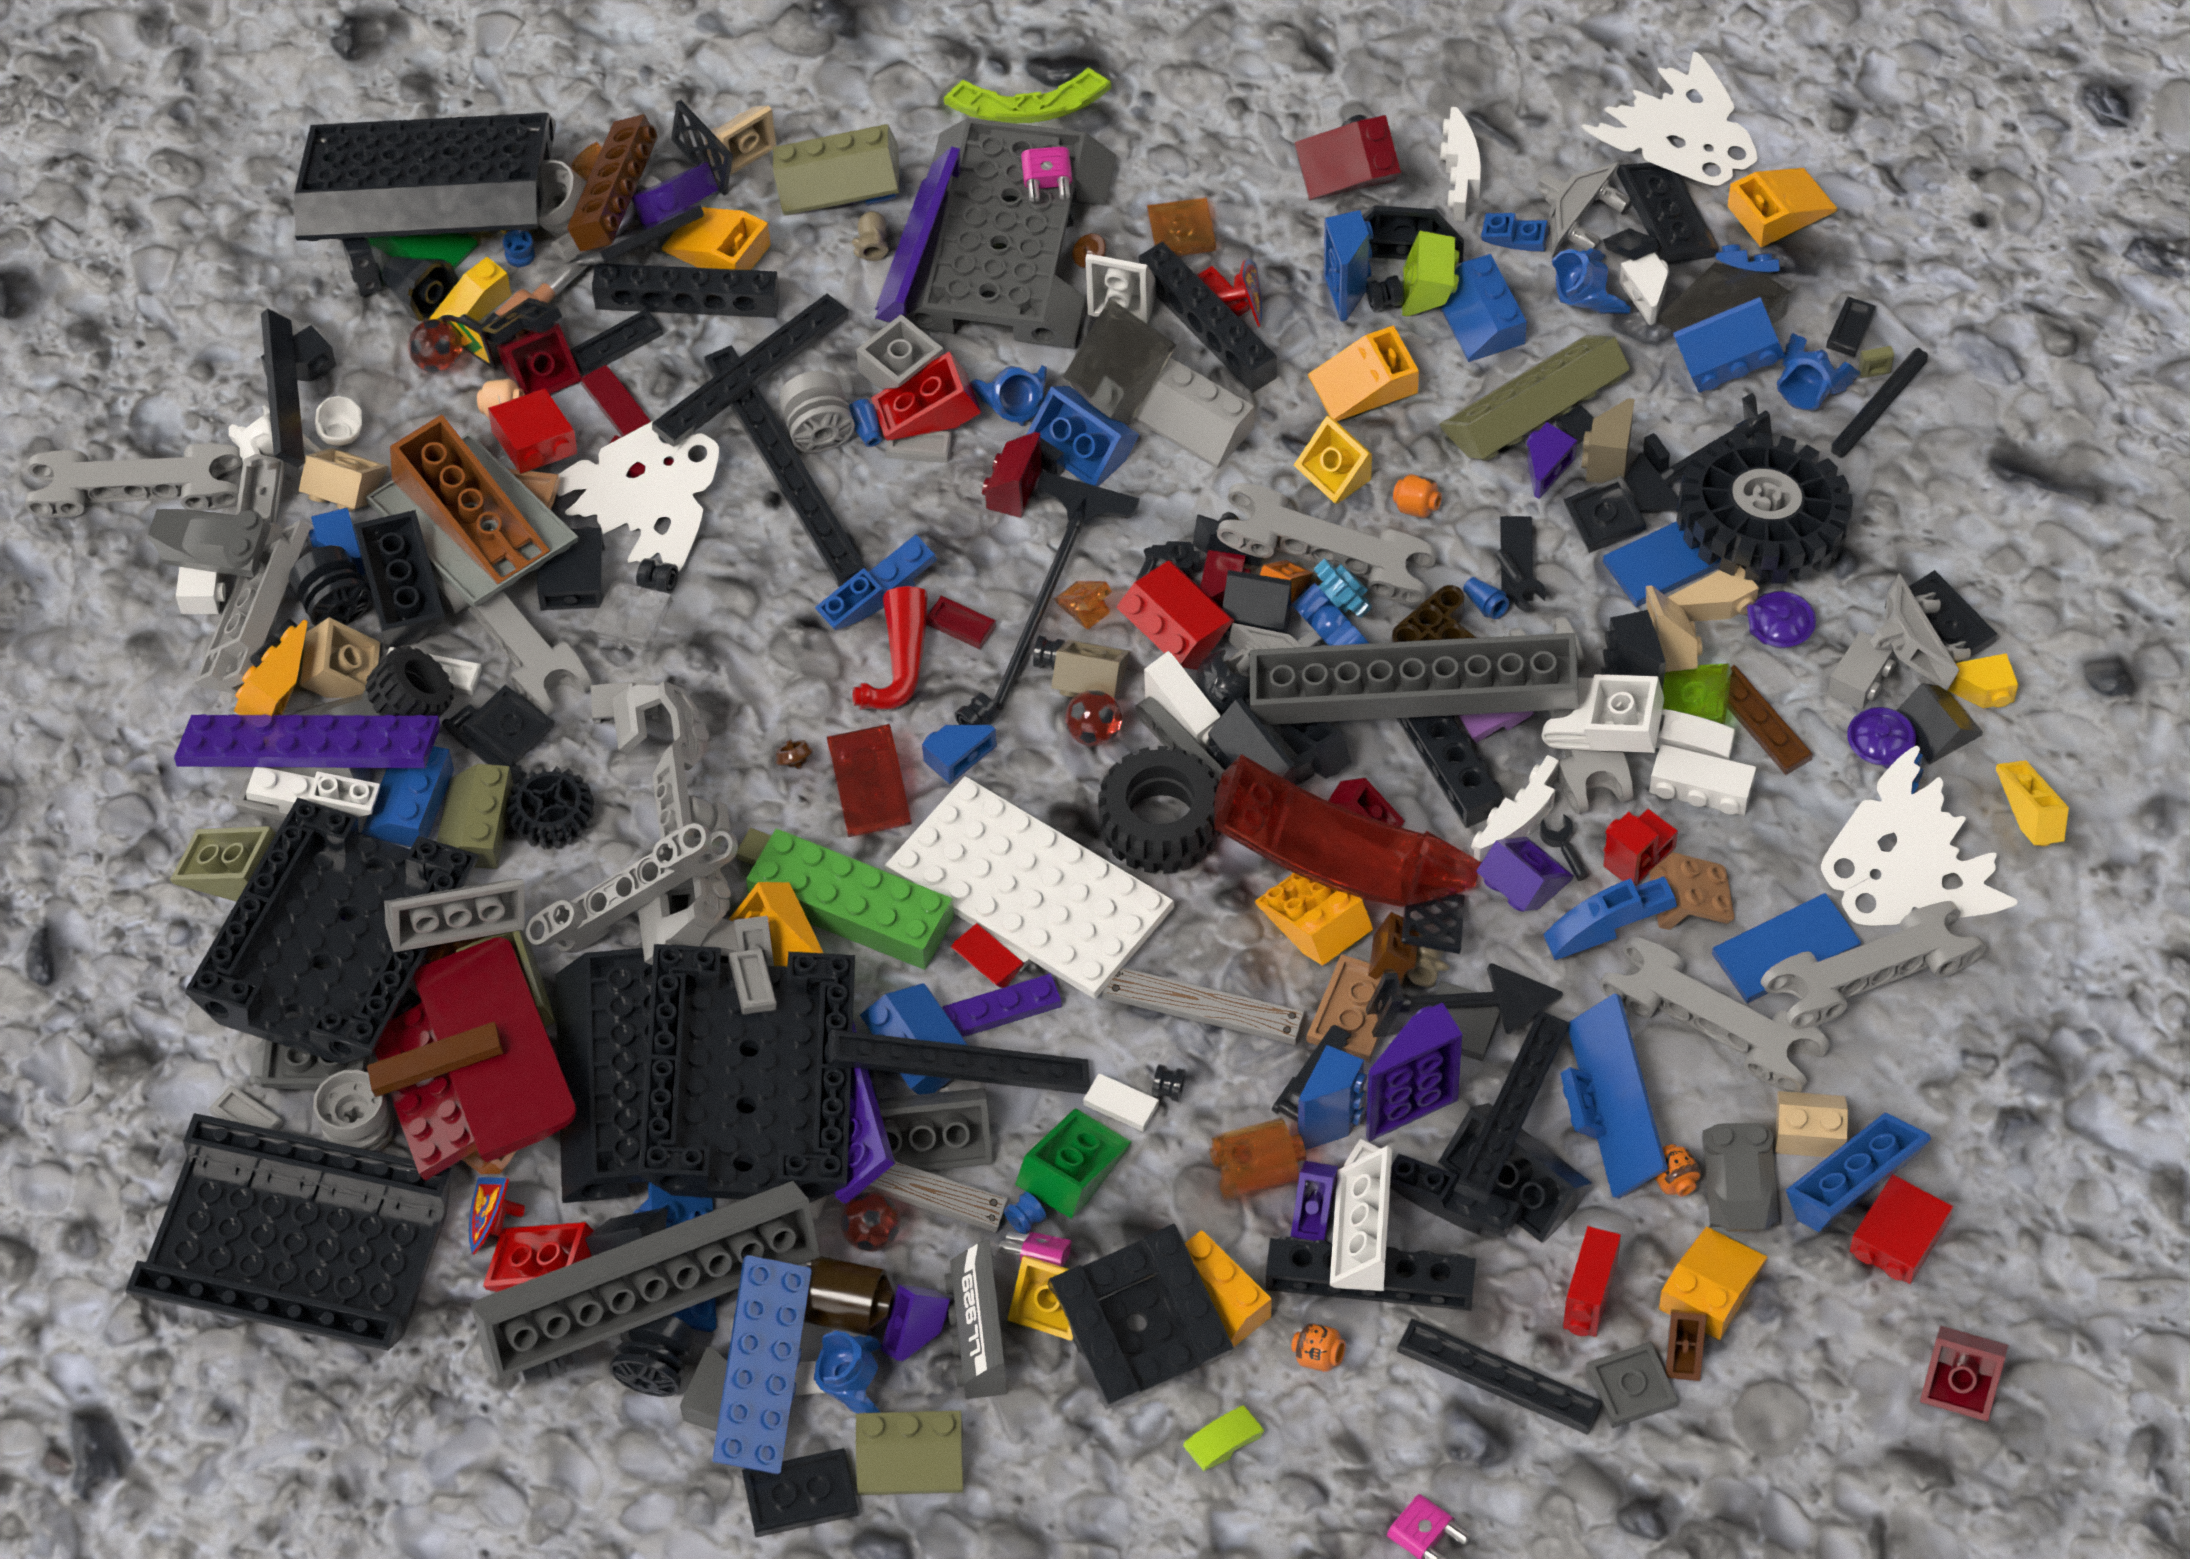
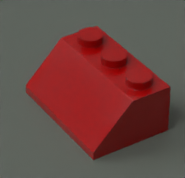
M1169 560L1135 581L1116 606L1163 653L1169 651L1183 668L1198 670L1202 661L1210 654L1234 621L1232 617Z

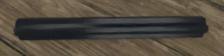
M1915 348L1831 444V452L1834 455L1843 458L1849 453L1927 363L1928 354L1926 351Z

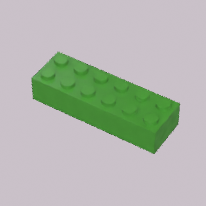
M777 828L746 878L748 894L758 882H790L809 924L923 970H926L954 920L953 899L951 897Z

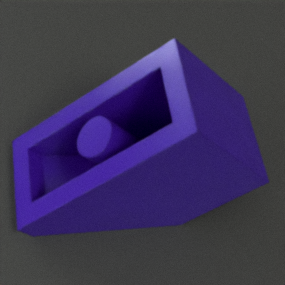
M1548 422L1539 431H1533L1526 443L1528 447L1527 463L1533 493L1538 499L1544 495L1576 459L1577 440Z
M1311 1161L1304 1162L1299 1174L1290 1237L1311 1241L1325 1240L1339 1166Z
M898 1284L881 1351L897 1361H904L941 1333L944 1320L948 1316L950 1299L934 1289Z

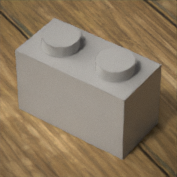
M1861 630L1832 673L1828 694L1863 710L1869 700L1874 701L1881 689V680L1883 677H1890L1896 661L1893 660V649L1875 650L1870 642L1873 636Z

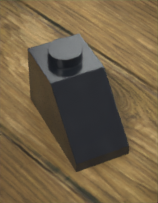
M312 325L293 336L297 381L311 382L319 376L327 374L336 366L332 347ZM262 355L260 357L266 375L265 356Z

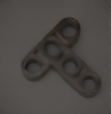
M1446 585L1438 589L1395 626L1392 631L1391 642L1476 638L1459 624L1464 615V592L1455 585Z

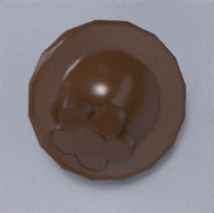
M1094 233L1081 237L1075 243L1072 250L1074 263L1079 267L1086 268L1087 254L1106 257L1107 248L1104 238Z
M792 739L787 740L786 745L776 751L777 759L775 763L780 766L788 765L790 768L801 769L802 764L807 761L806 757L811 755L814 749L805 740L792 742Z

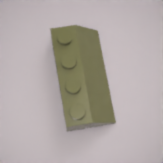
M884 124L773 147V173L784 216L899 193V145L889 125Z

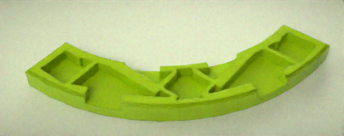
M1088 67L1072 80L1059 85L1054 91L1043 94L1041 92L1015 94L1014 97L999 95L995 91L983 89L963 79L944 97V104L956 111L982 120L1015 124L1034 123L1059 118L1090 105L1111 89V81Z

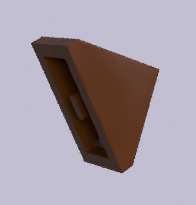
M1671 1310L1665 1371L1667 1378L1700 1381L1706 1313Z

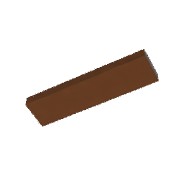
M1735 665L1708 680V687L1785 775L1812 760V752Z
M495 1021L367 1065L370 1086L374 1096L378 1097L503 1054L500 1033Z

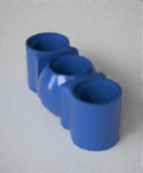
M1315 583L1291 604L1328 646L1370 644Z

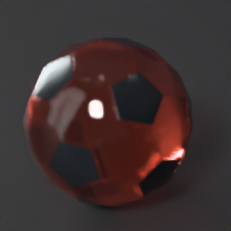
M425 320L418 324L409 336V356L414 364L425 372L433 374L444 373L453 368L461 358L463 349L461 335L453 325L445 320Z
M1087 690L1078 693L1066 708V729L1073 739L1085 746L1094 747L1107 744L1117 735L1121 728L1122 712L1119 704L1111 695L1101 690Z
M863 1192L856 1195L844 1206L840 1218V1227L844 1238L852 1247L863 1252H878L889 1247L897 1238L901 1225V1217L897 1206L888 1196L879 1192Z

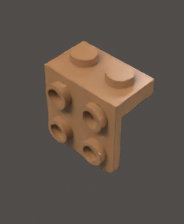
M1672 852L1649 871L1650 881L1665 876L1677 904V907L1657 914L1659 928L1670 930L1689 914L1726 924L1734 920L1728 877L1723 865Z

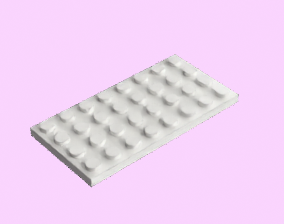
M966 776L962 778L885 864L886 872L951 897L953 899L954 914L972 925L978 923L987 932L1022 953L1029 960L1093 999L1099 996L1114 976L1174 908V901Z

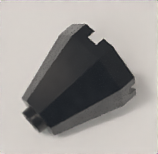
M392 257L384 265L382 279L410 317L417 321L429 319L453 289V285L455 286L459 281L451 264L437 258Z

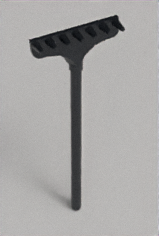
M1042 471L1038 481V490L1040 494L1064 505L1068 518L1067 530L993 702L998 710H1002L1007 702L1078 534L1081 533L1083 526L1092 518L1102 515L1125 519L1131 518L1138 512L1140 498Z

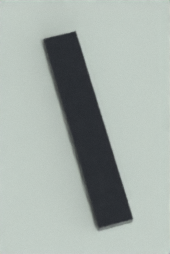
M267 308L261 313L273 453L275 458L299 468L305 463L292 321Z
M1411 1319L1397 1346L1398 1353L1588 1435L1602 1407V1401L1414 1319Z

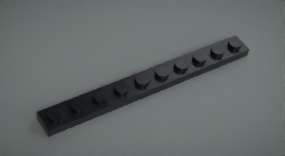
M732 345L704 356L705 365L713 377L739 359ZM755 386L732 403L730 407L837 586L840 587L860 570L866 569L758 387Z

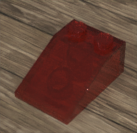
M890 724L826 737L829 760L848 838L912 825Z

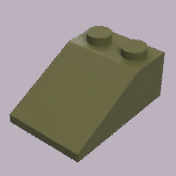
M270 826L196 829L170 881L178 886L237 902L275 837L276 832Z

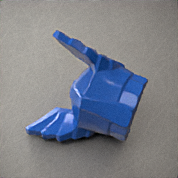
M1592 248L1581 252L1567 249L1559 252L1553 258L1552 265L1556 271V289L1561 303L1591 309L1600 314H1630L1631 307L1618 297L1608 294L1605 289L1608 268L1606 264L1600 262L1605 258V254L1601 253V251Z
M1792 333L1789 343L1785 347V358L1782 360V365L1785 369L1777 381V389L1790 406L1796 409L1814 411L1820 407L1828 394L1835 395L1841 391H1846V387L1854 383L1853 380L1861 372L1847 362L1834 369L1829 361L1828 354L1824 350L1804 351L1807 339Z
M1041 365L1037 373H1031L1020 367L1009 366L1000 372L992 382L985 383L982 380L975 379L971 382V385L984 403L991 407L1000 417L1024 426L1026 420L1038 413L1044 401L1047 366Z
M840 1331L825 1334L822 1338L823 1348L815 1365L813 1379L816 1381V1384L823 1392L837 1399L851 1412L881 1413L875 1404L866 1397V1389L878 1371V1364L871 1352L882 1347L880 1342L870 1335L853 1337L846 1332Z

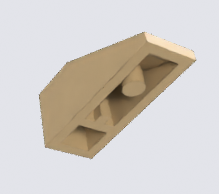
M1740 565L1734 576L1719 570L1668 596V598L1685 610L1689 622L1731 619L1739 614H1747V606L1753 605L1757 600L1759 587L1754 581L1744 579L1745 570Z

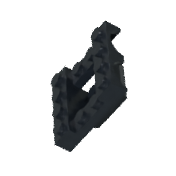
M1175 1223L1144 1236L1142 1240L1084 1266H1076L1048 1280L1047 1286L1053 1292L1064 1311L1075 1346L1093 1373L1105 1410L1229 1355L1234 1349ZM1155 1274L1153 1277H1151V1278H1149V1279H1147V1280H1144V1281H1142V1282H1140V1283H1138V1284H1135V1285H1133V1286H1131V1287H1129V1288H1127V1289H1124V1290H1122V1291H1120V1292H1118V1293H1115V1294H1113V1295H1111V1296H1109V1297H1106V1298H1104V1299H1102V1300H1100V1301L1097 1300V1299H1099V1298H1102V1297H1104V1296H1106V1295H1108V1294H1111V1293H1113V1292H1115V1291H1117V1290H1120V1289H1122V1288H1124V1287H1126V1286H1129V1285H1131V1284H1133V1283H1135V1282H1138V1281H1140V1280H1142V1279H1144V1278H1147V1277H1149V1276ZM1132 1314L1141 1315L1146 1321L1145 1329L1140 1332L1132 1331L1127 1325V1318Z

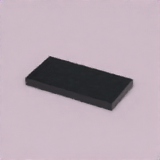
M1650 162L1619 165L1616 173L1648 235L1657 239L1659 246L1657 252L1661 260L1667 262L1716 256V252L1719 249L1678 173Z
M701 205L687 207L658 222L642 224L616 236L612 245L587 250L577 255L575 259L578 266L605 263L702 218L704 212Z

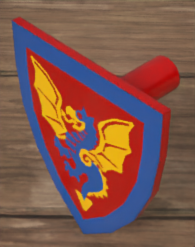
M1245 259L1242 262L1240 274H1237L1234 278L1233 289L1216 292V295L1224 303L1247 298L1257 327H1261L1262 296L1257 264L1252 259Z
M478 1177L469 1216V1243L471 1253L474 1255L483 1245L489 1234L500 1236L506 1214L519 1218L524 1215L525 1205L504 1199L509 1178Z

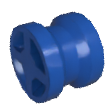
M511 230L504 235L502 242L508 264L513 267L529 265L535 258L531 234L528 231Z
M1028 1192L1020 1195L1019 1201L1016 1204H1009L1004 1208L1007 1220L1020 1234L1026 1235L1031 1231V1226L1034 1223H1041L1046 1219L1043 1207Z

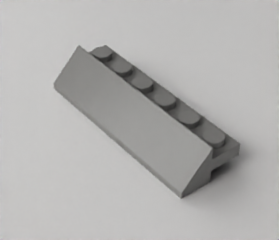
M302 520L284 529L275 522L270 523L271 529L254 578L237 576L194 683L199 687L236 694L244 684L242 678L248 669L253 666L250 657L267 642L265 639L268 632L277 621L276 612L288 593L286 587L289 582L290 571L297 562L300 553L307 546L308 540L306 537L311 527Z

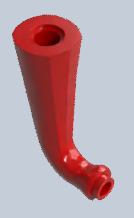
M904 586L889 589L884 594L883 605L889 637L892 683L882 689L874 688L867 683H860L859 687H853V706H859L860 710L870 708L893 710L904 705L912 697L918 684L924 650L928 593L925 589Z

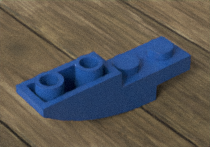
M915 534L869 572L865 568L860 570L819 603L815 609L834 631L850 626L884 608L883 596L889 589L916 586L913 579L936 562L937 558L918 535Z
M1665 876L1635 886L1630 878L1581 902L1556 921L1543 935L1555 961L1616 939V928L1675 908L1677 904Z

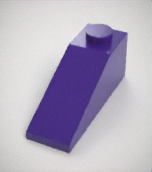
M704 162L634 194L632 201L641 223L647 224L658 222L682 211L718 191L719 188L708 162Z

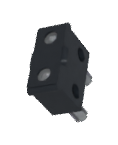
M366 238L341 240L349 271L360 297L382 290L379 279V265L374 260L372 250Z

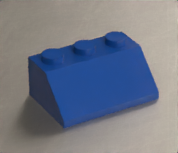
M1360 210L1327 217L1324 221L1323 275L1341 322L1349 318L1366 293V282L1372 276L1368 259L1372 258L1369 240L1373 239L1370 222H1364Z
M1488 254L1462 262L1454 270V274L1459 277L1456 292L1451 293L1446 304L1439 307L1467 361L1471 362L1524 345L1527 321L1492 255Z
M1761 297L1673 333L1698 393L1715 389L1722 383L1734 378L1744 377L1751 371L1763 366L1773 365L1778 360L1785 358Z
M1051 386L1027 434L1033 432L1041 433L1042 439L1064 453V468L1083 482L1098 487L1126 461L1139 437L1137 432L1070 386Z
M433 746L426 768H387L380 784V790L372 814L368 815L361 834L407 847H412L418 836L428 838L448 788L449 780L454 772L450 750Z
M924 983L887 993L860 1014L869 1030L875 1035L968 1045ZM900 1073L909 1088L918 1095L935 1093L951 1080L949 1078Z
M1326 1045L1298 1099V1149L1305 1151L1347 1137L1354 1125L1359 1126L1366 1112V1107L1362 1105L1367 1091L1363 1090L1367 1080V1074H1364V1059Z

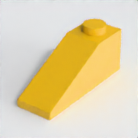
M489 257L484 258L461 277L428 321L436 320L443 315H453L460 318L463 314H467L477 321L481 320L512 296L507 272ZM422 327L423 331L436 342L439 339L450 342L452 339L443 327Z
M2026 760L1996 764V772L2019 828L2034 846H2048L2051 843L2064 842L2069 810L2065 802Z

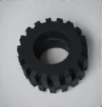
M399 646L391 650L368 675L366 679L367 684L365 685V689L369 693L367 695L369 702L374 705L373 709L381 716L423 715L440 717L452 704L454 699L452 691L454 687L453 683L449 681L450 676L442 669L443 666L439 662H436L428 653H423L421 649H412L410 646H403L402 648Z

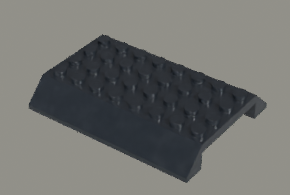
M194 1113L183 1140L187 1152L186 1160L147 1261H136L125 1290L126 1293L389 1351L405 1335L444 1225L448 1208L452 1168L448 1167L425 1181L418 1173L416 1164L412 1159Z

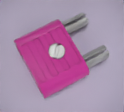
M1050 147L1023 151L1021 154L1023 180L1025 187L1029 191V200L1034 202L1033 189H1035V199L1037 202L1040 200L1039 189L1059 187L1060 198L1064 200V186L1066 199L1070 198L1069 185L1072 183L1069 149L1066 147Z
M1008 1231L1005 1238L1006 1242L1001 1241L998 1249L999 1253L1020 1257V1261L1026 1255L1063 1267L1069 1258L1072 1241L1036 1232H1030L1029 1235Z
M1418 1494L1411 1501L1387 1533L1389 1539L1418 1559H1447L1433 1549L1446 1533L1463 1545L1469 1541L1471 1535L1453 1523L1455 1519L1453 1516L1421 1494Z

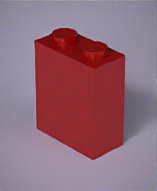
M545 388L488 408L492 433L520 474L577 454L574 429Z
M1892 1174L1854 1233L1850 1252L1861 1262L1873 1264L1884 1270L1889 1277L1898 1281L1903 1280L1911 1285L1948 1226L1953 1206Z
M1587 1226L1566 1297L1563 1329H1567L1577 1336L1589 1335L1597 1337L1617 1268L1621 1234Z

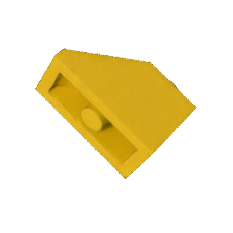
M2007 653L1955 663L1959 672L1948 688L1949 692L1981 708L2004 707L2009 703H2014L2018 683Z

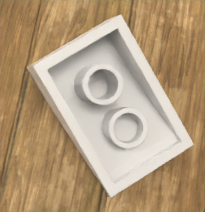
M1087 254L1088 315L1147 326L1156 300V279L1148 265Z

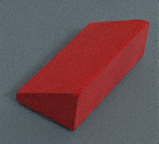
M978 923L973 925L950 946L992 983L1001 988L1007 987L1025 964Z

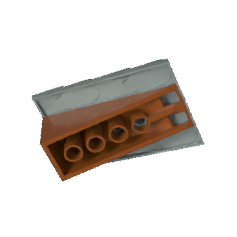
M442 414L390 446L392 481L366 496V501L381 517L416 510L431 567L473 607L487 602L494 594L515 584L518 579L540 568L546 561L567 551L573 544L578 542V536L470 433L460 437Z

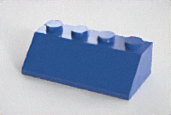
M1886 1112L1785 1190L1797 1221L1817 1232L1822 1231L1848 1209L1855 1206L1857 1202L1871 1191L1879 1187L1892 1174L1915 1158L1930 1142V1134Z

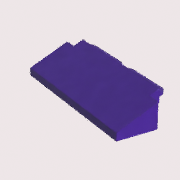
M951 146L931 164L927 177L920 184L876 304L875 310L878 311L875 319L892 322L901 314L906 318V299L951 176L959 178L961 173L960 148Z

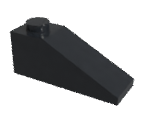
M1327 722L1271 724L1273 729L1297 755L1305 751L1311 753L1315 758L1314 772L1325 779L1338 774L1343 768L1352 763L1342 732Z

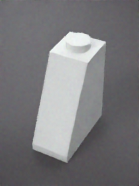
M1167 651L1144 669L1145 698L1153 697L1202 748L1206 745L1209 746L1208 732L1221 716L1175 657Z

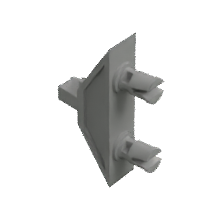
M1619 162L1572 175L1568 181L1559 180L1547 173H1544L1539 179L1535 190L1546 197L1545 200L1552 205L1549 211L1551 258L1564 241L1567 242L1568 240L1574 242L1585 251L1589 248L1596 249L1601 238L1579 225L1580 220L1595 201H1604L1620 214L1623 213L1624 208H1627L1631 201L1629 196L1610 185Z
M1899 572L1887 592L1884 624L1881 628L1875 630L1876 632L1870 639V642L1875 650L1893 649L1898 659L1947 691L1959 672L1955 663L1968 661L1971 654L1970 648L1962 649L1966 643L1965 641L1944 646L1925 615L1926 613H1936L1939 611L1940 599L1932 600L1936 594L1934 592L1914 597Z
M1232 623L1229 642L1240 651L1227 659L1225 664L1230 671L1235 668L1234 674L1241 675L1250 667V650L1319 646L1321 637L1312 630L1297 640L1289 634Z

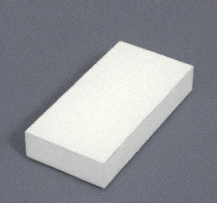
M1100 1073L1083 1099L1084 1106L1144 1132L1159 1106L1158 1099Z

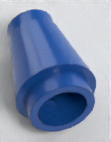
M860 399L851 403L849 409L855 424L854 430L866 447L878 445L882 441L875 405L870 404L868 399Z
M1476 577L1468 579L1464 584V593L1467 594L1484 617L1498 619L1507 611L1509 599L1506 598L1504 591Z

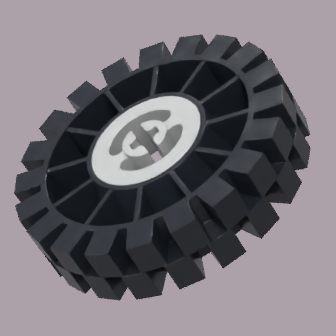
M1755 432L1752 445H1750L1745 433L1730 435L1728 445L1721 439L1715 440L1708 444L1706 452L1700 449L1692 457L1690 465L1687 464L1682 476L1676 512H1678L1676 518L1679 531H1685L1683 540L1690 549L1700 547L1698 557L1711 565L1721 558L1719 570L1734 576L1741 565L1746 568L1744 579L1752 580L1755 583H1760L1762 571L1768 572L1771 584L1787 583L1789 572L1796 581L1811 577L1812 569L1820 573L1830 566L1831 558L1836 559L1842 550L1853 507L1852 494H1848L1849 484L1845 476H1836L1838 467L1829 458L1818 462L1820 451L1807 444L1798 453H1795L1797 441L1795 439L1781 436L1778 446L1775 447L1771 444L1770 433Z

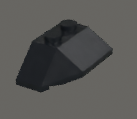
M1374 205L1362 215L1364 222L1369 221L1372 228L1373 239L1369 240L1372 258L1406 260L1419 231L1455 237V250L1459 251L1458 263L1463 262L1464 239L1436 209Z

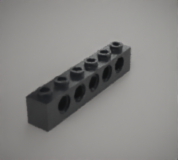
M1163 241L1138 256L1139 263L1148 265L1156 279V296L1252 394L1277 378V356Z
M599 263L595 264L591 287L595 310L641 312L647 309L649 312L777 318L780 297L777 271Z
M1454 715L1396 718L1465 828L1488 819L1491 810L1494 807H1500L1501 799L1504 798L1502 789L1497 781L1492 782L1488 776L1484 760L1481 757H1476L1472 751V744L1468 735L1465 732L1461 733L1456 726L1457 722ZM1468 785H1473V786H1476V787H1474V788H1469V787H1466V786H1468Z
M1292 1237L1270 1238L1265 1290L1466 1311L1472 1310L1476 1258H1469L1463 1254L1437 1255L1426 1250L1407 1252L1400 1251L1394 1247H1386L1384 1291L1334 1288L1330 1285L1331 1269L1329 1267H1331L1332 1244L1325 1240H1315L1313 1242L1297 1241ZM1298 1262H1307L1310 1265L1307 1267H1298L1295 1264ZM1401 1272H1409L1413 1276L1403 1278L1398 1274ZM1442 1275L1447 1279L1436 1281L1432 1277Z

